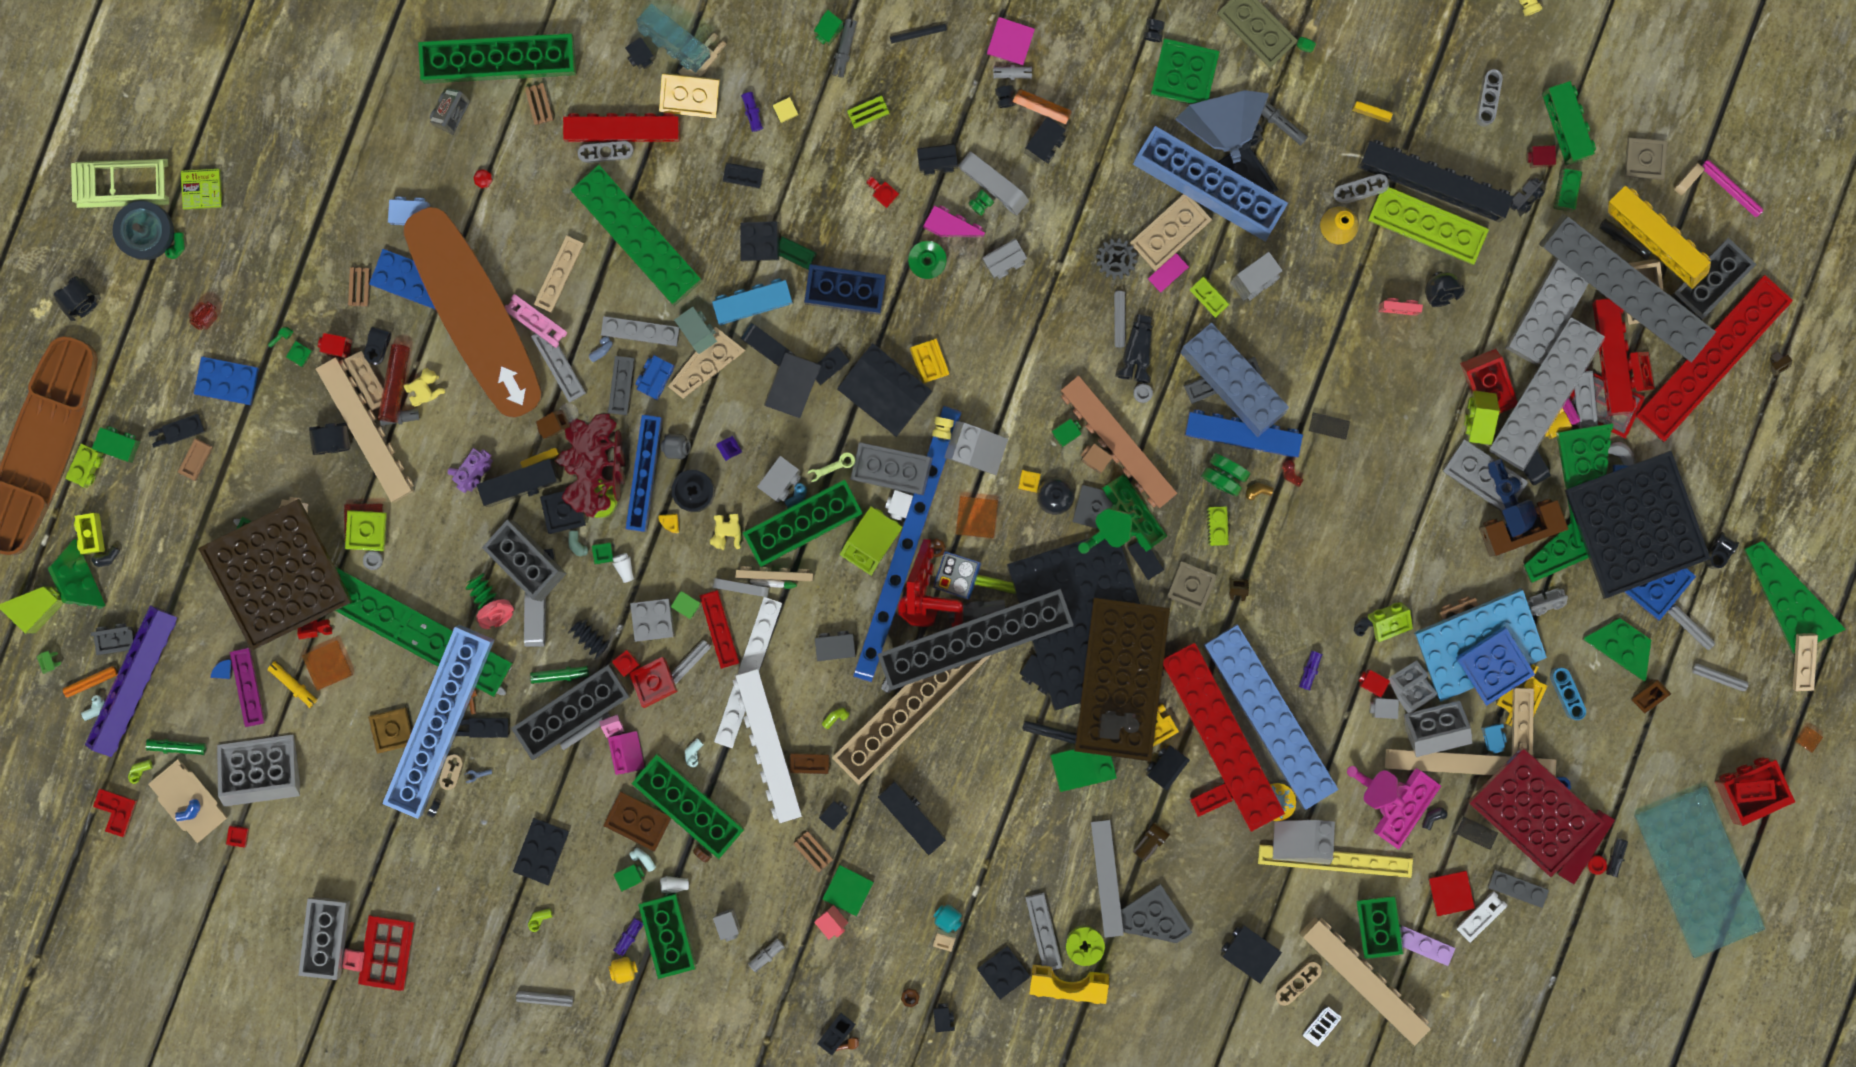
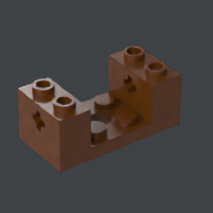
M1550 498L1537 502L1535 509L1539 517V527L1527 531L1528 535L1525 536L1522 533L1515 537H1509L1503 520L1498 521L1496 518L1483 522V527H1480L1479 530L1489 557L1506 553L1568 530L1558 500L1552 501Z

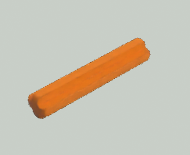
M111 666L63 688V693L65 697H71L117 676L118 672L114 666Z

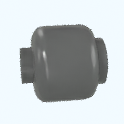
M668 434L661 442V451L664 452L668 459H683L690 453V440L683 434Z

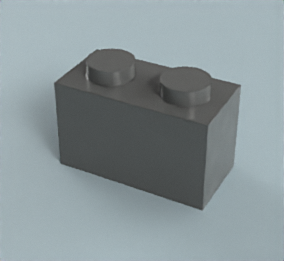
M849 631L837 632L838 636H830V633L818 634L819 638H815L817 661L856 657L853 634H849Z

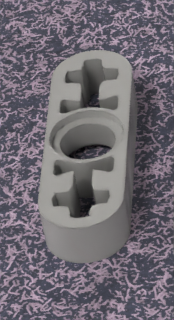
M627 141L582 145L578 149V157L584 163L626 160L631 158L634 153L633 146ZM624 145L630 149L627 155H623L622 152H616L618 156L614 157L615 150L613 146H616L617 150L623 149ZM603 147L611 149L609 157L601 156L600 151ZM594 148H597L599 158H595V154L589 155V158L586 159L582 153L585 152V149H588L589 152H595Z
M1377 174L1338 186L1334 190V198L1339 204H1347L1384 193L1389 188V181L1386 176ZM1381 179L1382 182H1385L1382 184L1381 188H1379L1378 185L1372 186L1373 191H1371L1370 186L1368 184V182H1371L1372 185H1375L1378 183L1377 180ZM1365 185L1367 187L1366 192L1358 194L1356 192L1357 186ZM1351 187H1352V191H1353V193H1354V195H1355V196H1353V197H1352L1351 193H1349V192H1351L1350 189H1349V188H1351ZM1344 190L1345 193L1349 194H1346L1345 199L1338 197L1341 195L1340 191Z
M714 578L713 588L768 597L769 588Z

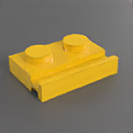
M937 339L909 348L923 384L949 375Z

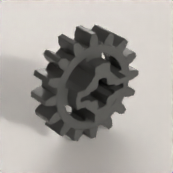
M1118 238L1117 243L1110 239L1109 245L1104 242L1103 246L1105 248L1098 249L1101 255H1096V258L1100 259L1096 266L1102 267L1099 272L1105 271L1106 278L1112 275V280H1115L1116 276H1119L1120 280H1122L1123 274L1130 276L1128 270H1135L1132 264H1137V260L1133 259V257L1137 256V253L1131 252L1134 248L1133 246L1127 247L1128 241L1122 244L1121 238ZM1112 247H1120L1123 248V250L1116 251ZM1105 253H1107V255L1109 256V259L1106 263H1104ZM1113 255H1115L1116 257L1122 255L1121 259L1119 260L1120 263L1115 262L1110 264L1114 258ZM1129 255V264L1126 266L1124 263L1125 257ZM1118 268L1120 272H1114L1109 269Z

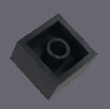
M1047 117L1025 147L1024 154L1041 166L1045 162L1049 164L1055 156V148L1058 147L1060 149L1066 140V129Z

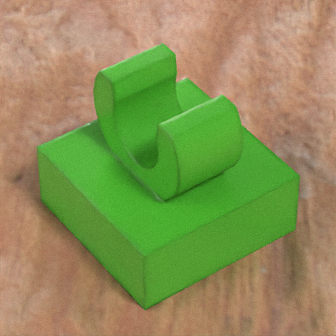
M46 651L36 656L43 674L49 673L55 667L61 665V661L57 663L52 661V657L58 655L57 652L49 654V651Z

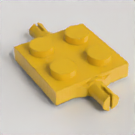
M1531 664L1530 667L1536 674L1539 667ZM1532 676L1515 688L1534 689V717L1547 685L1540 683ZM1513 689L1498 698L1495 704L1504 708L1509 713L1505 724L1511 727Z

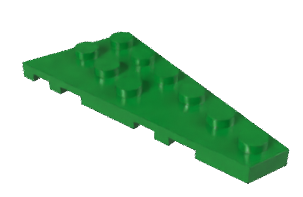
M1613 424L1556 433L1566 489L1606 475ZM1568 502L1575 547L1584 546Z
M1763 541L1744 549L1792 654L1795 653L1796 634L1815 633L1818 635V643L1846 630Z

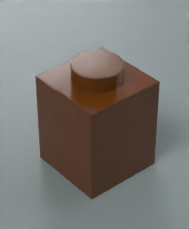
M563 410L552 412L536 421L538 432L542 435L543 439L553 437L570 427Z

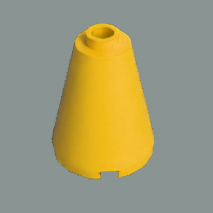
M1333 207L1322 216L1320 222L1321 233L1330 243L1336 245L1346 244L1358 232V219L1346 207Z

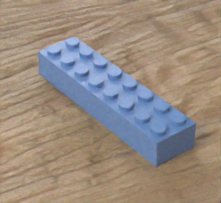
M1156 126L1133 163L1134 166L1265 242L1288 204Z

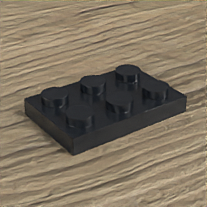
M533 818L513 872L549 886L570 831Z

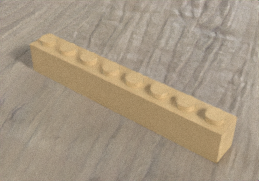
M335 357L316 368V371L391 502L395 503L414 492L412 488L414 483L402 471L405 469L402 462L394 457L395 450L391 443H386L384 430L381 426L377 427L374 421L376 416L371 409L368 411L365 406L367 402L362 393L359 394L356 390L357 384L353 377L348 376L346 372L348 368L343 359L339 360Z

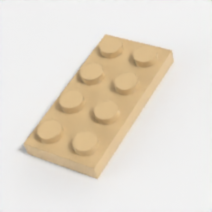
M1183 194L1129 244L1134 247L1136 252L1156 272L1207 226L1212 219L1195 200Z

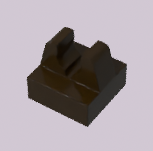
M1778 351L1771 355L1772 366L1770 371L1774 376L1791 367L1793 360L1789 355L1782 357Z
M1229 578L1230 600H1234V596L1239 595L1241 596V601H1245L1249 595L1248 580Z

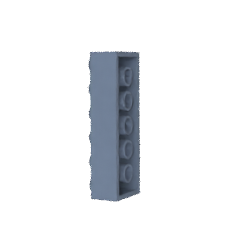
M1212 323L1183 346L1181 354L1257 437L1286 414L1289 406Z

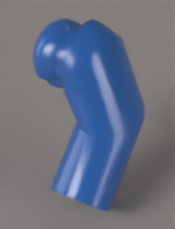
M190 800L186 811L176 812V821L194 819L201 808L199 800Z

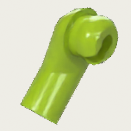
M150 759L132 765L128 774L131 784L139 782L143 771L153 768Z
M551 908L536 911L532 914L528 921V927L531 932H537L544 919L553 917Z

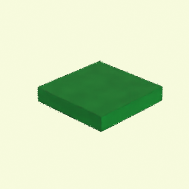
M839 865L823 900L857 917L874 881Z

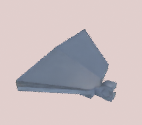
M1244 90L1191 104L1176 117V121L1212 148L1221 149L1224 152L1230 151L1233 163L1240 162L1241 154L1238 148H1241L1244 143L1252 139L1269 93Z

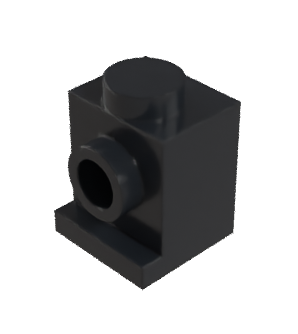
M938 1003L937 1007H933L935 1032L955 1031L954 1025H950V1022H954L953 1010L949 1011L948 1003Z

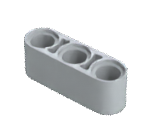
M1496 69L1488 71L1482 79L1476 112V122L1482 127L1490 125L1496 118L1503 80L1501 72ZM1489 75L1496 77L1497 82L1495 84L1489 82ZM1485 94L1493 96L1492 103L1485 100ZM1483 112L1489 114V121H1484L1482 119L1481 114Z
M525 592L524 645L525 647H544L546 597L540 602L532 600Z

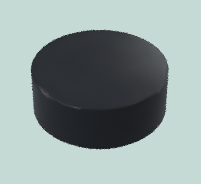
M434 799L427 816L435 817L441 800Z

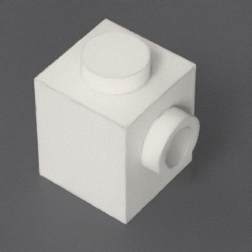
M895 490L893 497H888L885 507L888 508V513L891 514L890 517L900 521L902 517L906 518L913 496Z

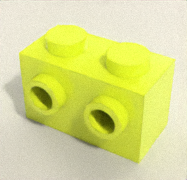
M90 513L75 516L74 528L78 535L77 547L80 554L104 552L105 547L100 514Z

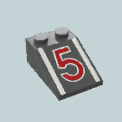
M447 88L446 92L443 91L439 97L438 102L440 104L437 109L434 108L430 114V123L454 135L470 101L462 92Z

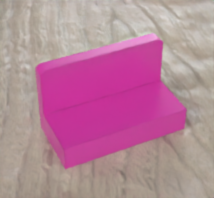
M636 731L608 737L615 775L645 768Z

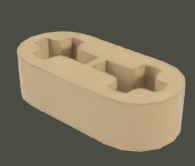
M1697 162L1673 190L1680 196L1683 195L1705 168Z
M458 754L450 755L445 760L439 780L440 786L445 790H451L458 784L464 763L463 758ZM457 758L459 766H455L454 770L451 771L452 764L449 762ZM452 773L451 780L454 782L446 786L444 778H448L449 774Z

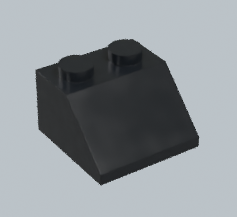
M1171 745L1163 746L1157 754L1160 756L1157 761H1152L1146 768V771H1148L1146 776L1166 791L1190 761V759Z

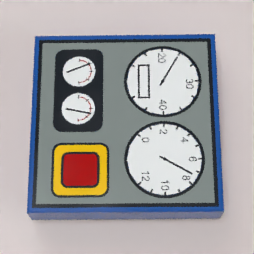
M944 552L933 588L970 600L981 563Z

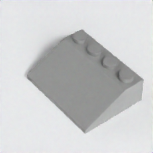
M294 735L217 745L218 797L223 806L300 796V778Z

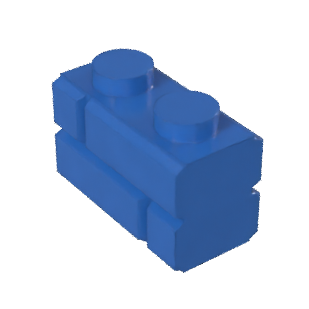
M653 355L652 359H647L644 365L646 371L644 375H639L635 385H637L636 390L658 400L675 366Z

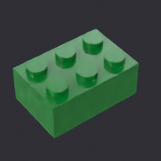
M1396 895L1357 900L1364 959L1403 955L1404 947Z

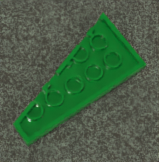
M1571 522L1567 525L1568 530L1558 533L1523 565L1531 583L1589 558L1585 546L1575 547Z

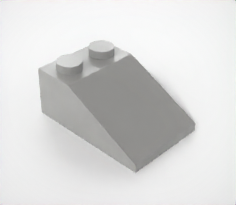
M956 421L944 458L997 476L1008 439L973 425Z
M1322 820L1275 821L1272 860L1330 865L1334 852L1335 822Z

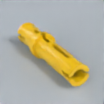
M276 661L272 663L273 667H268L267 671L294 693L293 696L302 700L308 708L314 706L308 699L314 704L318 701L317 698L306 690L304 684L301 685Z

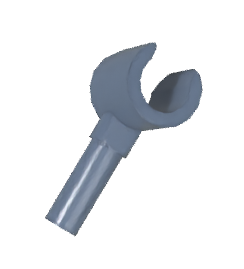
M470 770L464 775L470 774L472 780H468L466 783H472L479 777L490 775L492 770L482 772Z

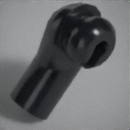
M112 546L105 555H93L91 561L97 567L109 566L113 563L120 550Z
M1362 617L1354 626L1355 634L1360 637L1364 636L1365 631L1369 627H1373V623L1368 617Z
M1442 807L1429 810L1422 828L1431 831L1434 821L1447 818V810Z

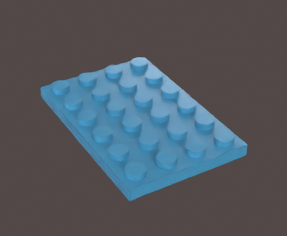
M1521 588L1414 632L1440 702L1474 688L1456 657L1504 626L1509 631L1529 665L1547 658L1524 591Z

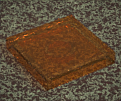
M960 496L956 535L994 539L998 500Z
M338 640L302 655L317 691L353 676Z

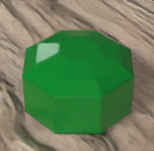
M1300 37L1296 46L1304 52L1311 53L1316 43L1306 37Z

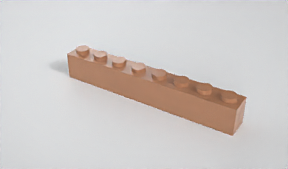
M1077 376L1060 391L1062 393L1061 399L1067 405L1070 403L1074 407L1073 413L1079 420L1081 418L1084 419L1087 423L1085 425L1087 430L1099 437L1098 443L1103 449L1106 447L1109 449L1110 455L1113 457L1112 460L1116 464L1120 462L1124 467L1122 469L1123 473L1128 478L1132 477L1135 480L1134 486L1140 493L1145 492L1148 496L1146 500L1153 508H1161L1177 494L1080 376Z

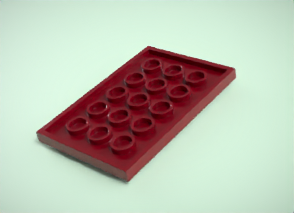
M1523 746L1468 800L1470 805L1550 877L1605 824L1595 812Z

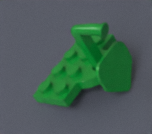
M1122 474L1102 488L1105 491L1106 497L1111 500L1113 505L1096 517L1095 522L1100 532L1087 541L1080 543L1078 549L1081 553L1085 554L1104 539L1111 546L1120 547L1128 542L1131 537L1136 536L1140 546L1147 552L1165 539L1167 535L1126 475Z

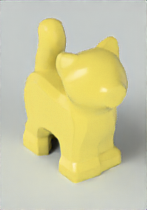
M428 368L422 370L419 378L411 383L404 384L407 393L415 391L416 396L409 397L414 407L430 402L440 394L445 393L444 388H438L434 392L431 391L428 384L435 382L439 376Z
M738 514L728 515L729 522L724 521L723 515L714 516L715 534L710 538V544L716 549L724 550L726 545L725 536L734 537V547L736 549L741 548V527Z

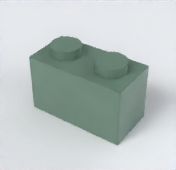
M691 307L674 319L698 355L717 342L713 336L716 332L710 324L706 326L704 322L707 319L701 311L697 313L694 307Z

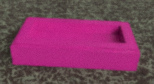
M1176 253L1154 272L1148 280L1161 293L1186 271L1189 266Z

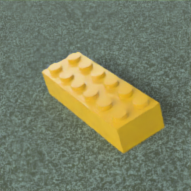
M1625 185L1609 201L1608 213L1693 289L1709 273L1711 265L1709 256L1704 252L1700 253L1690 239L1686 240L1681 236L1682 233L1675 226L1671 227L1662 214H1657L1652 210L1653 207L1646 200L1643 202L1633 188L1629 189Z

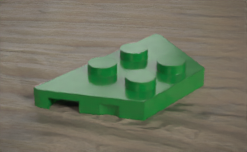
M73 539L57 556V559L48 567L49 573L63 603L77 604L85 607L88 605L96 606L97 609H101L106 605L84 555L80 554L78 550L77 540Z
M1621 618L1610 622V624L1599 628L1582 639L1645 682L1652 640Z

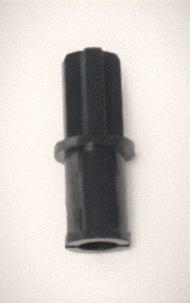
M1620 838L1617 839L1613 854L1610 855L1611 861L1606 872L1607 875L1618 878L1622 861H1625L1623 858L1628 841Z

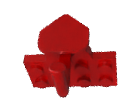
M923 539L907 580V596L901 598L898 603V614L910 625L928 627L934 624L938 610L955 612V621L952 627L963 624V603L960 600L926 596L930 575H933L934 564L931 563L934 548L931 547V540Z

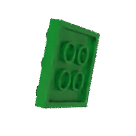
M1164 38L1151 95L1187 104L1209 100L1220 51Z

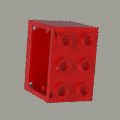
M1769 757L1757 758L1753 761L1754 764L1747 766V764L1736 768L1737 772L1732 774L1729 772L1719 776V780L1715 781L1733 824L1744 826L1795 803L1777 760L1769 759ZM1774 780L1776 799L1736 803L1734 783Z

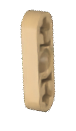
M1313 961L1306 963L1276 991V1001L1283 1006L1293 1002L1321 976L1322 969L1320 965ZM1310 966L1313 968L1316 966V975L1310 974L1308 976L1310 981L1307 982L1305 977L1300 974L1304 972L1306 975L1309 973L1308 968ZM1296 978H1301L1304 982L1303 987L1300 989H1296L1293 986V981ZM1289 985L1290 988L1296 993L1293 995L1292 992H1290L1287 995V997L1289 998L1287 1001H1285L1284 999L1280 1001V993H1287L1289 989L1286 987Z

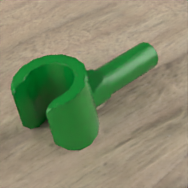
M288 327L281 328L278 335L268 343V346L272 347L282 337L288 340L292 336L293 331Z

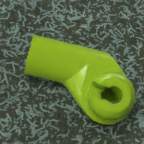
M841 707L831 712L822 722L824 728L830 729L839 717L842 721H845L850 713L846 711V708Z

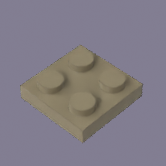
M1628 138L1625 177L1664 180L1667 141Z
M1181 561L1167 597L1203 611L1217 575Z

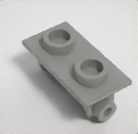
M1556 588L1545 592L1547 596L1545 600L1542 594L1529 597L1527 603L1532 616L1543 615L1551 609L1558 610L1563 608L1567 604L1568 599L1563 588Z

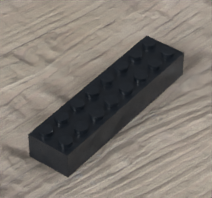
M1378 140L1369 141L1365 145L1357 168L1375 175L1382 174L1388 180L1498 223L1506 218L1514 198L1507 190L1499 189L1498 191L1493 189L1489 183L1481 182L1480 184L1475 182L1471 176L1463 175L1462 177L1457 175L1453 169L1445 168L1444 170L1439 168L1435 162L1427 161L1426 163L1421 161L1417 155L1409 154L1408 156L1403 154L1401 149L1391 147L1390 149Z

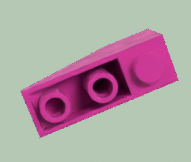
M941 205L933 207L924 224V229L939 237L985 236L981 226L975 223L973 225L966 223L967 219L958 214L956 216L949 214L950 210Z

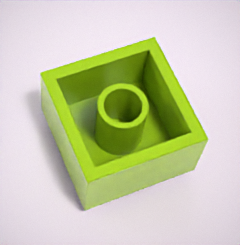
M1473 391V395L1469 397L1467 404L1469 413L1465 414L1464 417L1465 434L1468 435L1469 442L1492 445L1500 411L1497 394Z

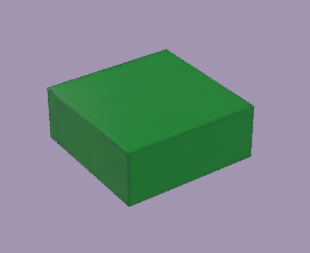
M611 543L592 545L594 565L614 562Z

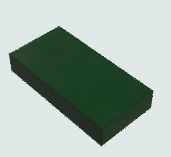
M782 236L779 242V257L809 270V265H812L817 253Z

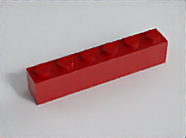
M570 113L568 117H563V140L565 142H680V119L674 113H664V116H656L654 113H645L644 116H637L635 113H627L625 116L608 113L606 117H599V114L589 113L587 117H579V114Z
M1610 299L1595 300L1592 306L1596 332L1605 336L1599 348V357L1607 415L1631 414L1634 408H1636V399L1632 397L1631 389L1634 387L1632 378L1629 375L1631 368L1626 354L1629 347L1628 341L1624 339L1626 325L1624 321L1622 322L1621 318L1623 309Z

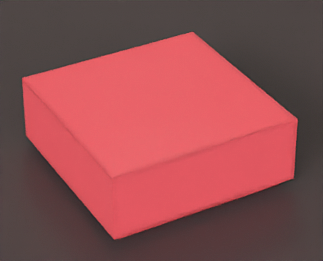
M345 949L342 968L357 972L362 971L365 952Z

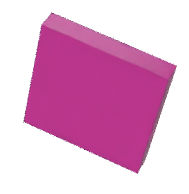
M999 17L987 55L1023 66L1035 29Z

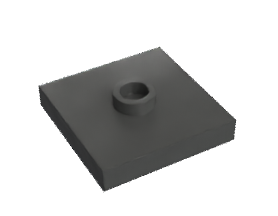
M1082 485L1072 522L1098 529L1095 522L1097 515L1113 505L1111 500L1106 497L1105 491Z

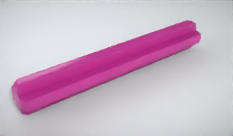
M1710 160L1704 162L1702 165L1705 168L1704 171L1754 217H1758L1763 212V208Z

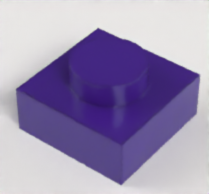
M733 436L716 444L725 461L742 453Z

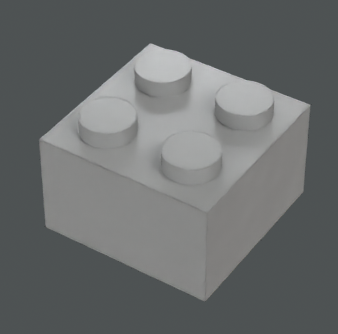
M670 599L630 603L635 642L675 637Z

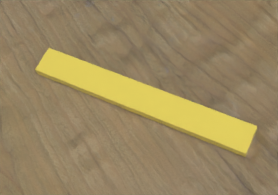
M1259 844L1258 864L1409 878L1412 876L1413 858L1334 851L1333 860L1328 865L1272 860L1273 845Z

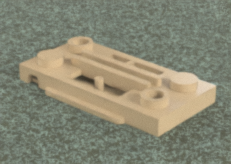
M180 759L176 760L148 784L157 794L160 804L183 831L187 830L197 843L228 819L217 805L218 803L195 774L186 768ZM190 800H199L201 808L194 819L176 821V812L186 811Z

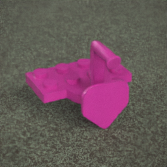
M1350 766L1347 769L1348 776L1355 778L1368 787L1364 793V802L1374 809L1380 808L1383 814V818L1373 832L1399 850L1441 788V785L1417 768L1410 775L1406 783L1398 782L1395 775L1385 770L1379 772L1374 780L1358 771L1355 766Z

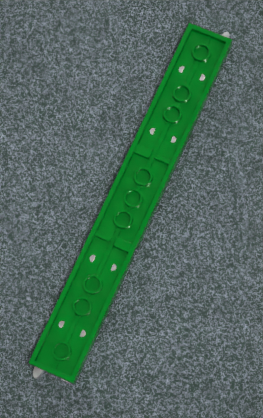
M246 517L234 519V523L237 525L236 529L252 522ZM335 566L353 601L335 610L336 612L439 667L453 633L452 629ZM490 651L475 687L492 697H496L497 694L505 695L506 691L501 685L514 663Z

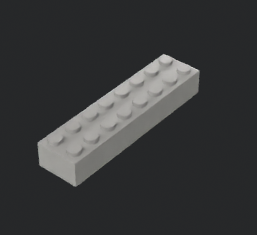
M1572 317L1569 319L1490 447L1491 453L1524 471L1599 350L1605 336Z

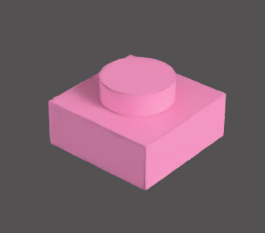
M618 715L599 721L606 738L624 732Z

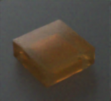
M1805 726L1795 742L1810 753H1813L1823 737L1808 726Z

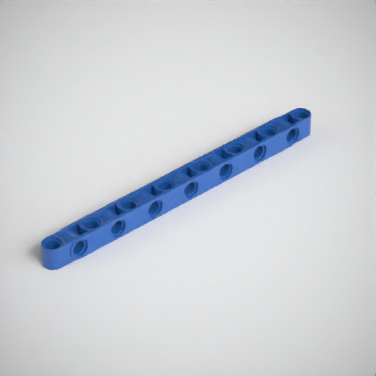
M943 406L940 418L954 420L953 427L950 429L952 435L956 421L959 422L962 411ZM937 437L932 439L927 457L933 458L931 466L936 467L938 472L933 477L928 476L924 496L918 494L913 496L853 677L872 683L879 658L876 655L875 658L869 659L866 656V650L874 648L877 654L883 650L946 461L944 457L950 441L948 439L942 440ZM918 502H922L925 505V510L922 513H917L914 509L915 504ZM908 538L913 541L911 549L903 548L902 542L904 539ZM891 576H900L901 583L898 586H893L890 583ZM881 611L887 612L889 615L888 621L880 622L878 614Z

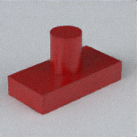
M1773 779L1734 783L1736 803L1776 799Z

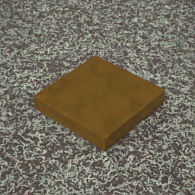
M407 707L368 716L377 754L406 747L412 733Z

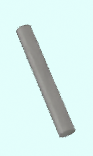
M605 713L560 743L563 750L567 749L600 727L599 721L611 717L609 713Z

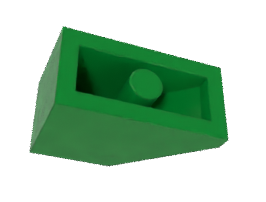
M827 10L814 29L815 39L822 45L826 43L830 46L843 30V21Z

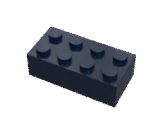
M809 265L804 303L811 306L881 315L886 275Z

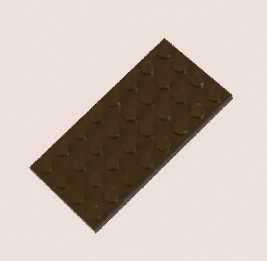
M1093 598L1074 752L1151 762L1170 608Z

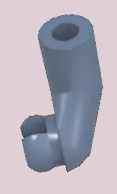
M608 336L600 339L602 346L589 354L592 362L605 356L613 346V342L610 341Z

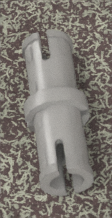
M993 66V72H1001L994 73L993 79H1032V73H1024L1032 72V66Z
M777 938L767 948L760 950L761 953L750 961L748 965L756 973L767 962H771L772 958L784 949L785 946Z

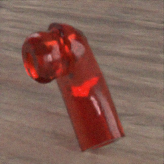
M1287 460L1282 466L1284 479L1300 487L1304 479L1295 475V463L1292 460Z

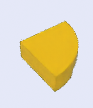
M678 514L658 515L661 525L666 530L672 533H679Z

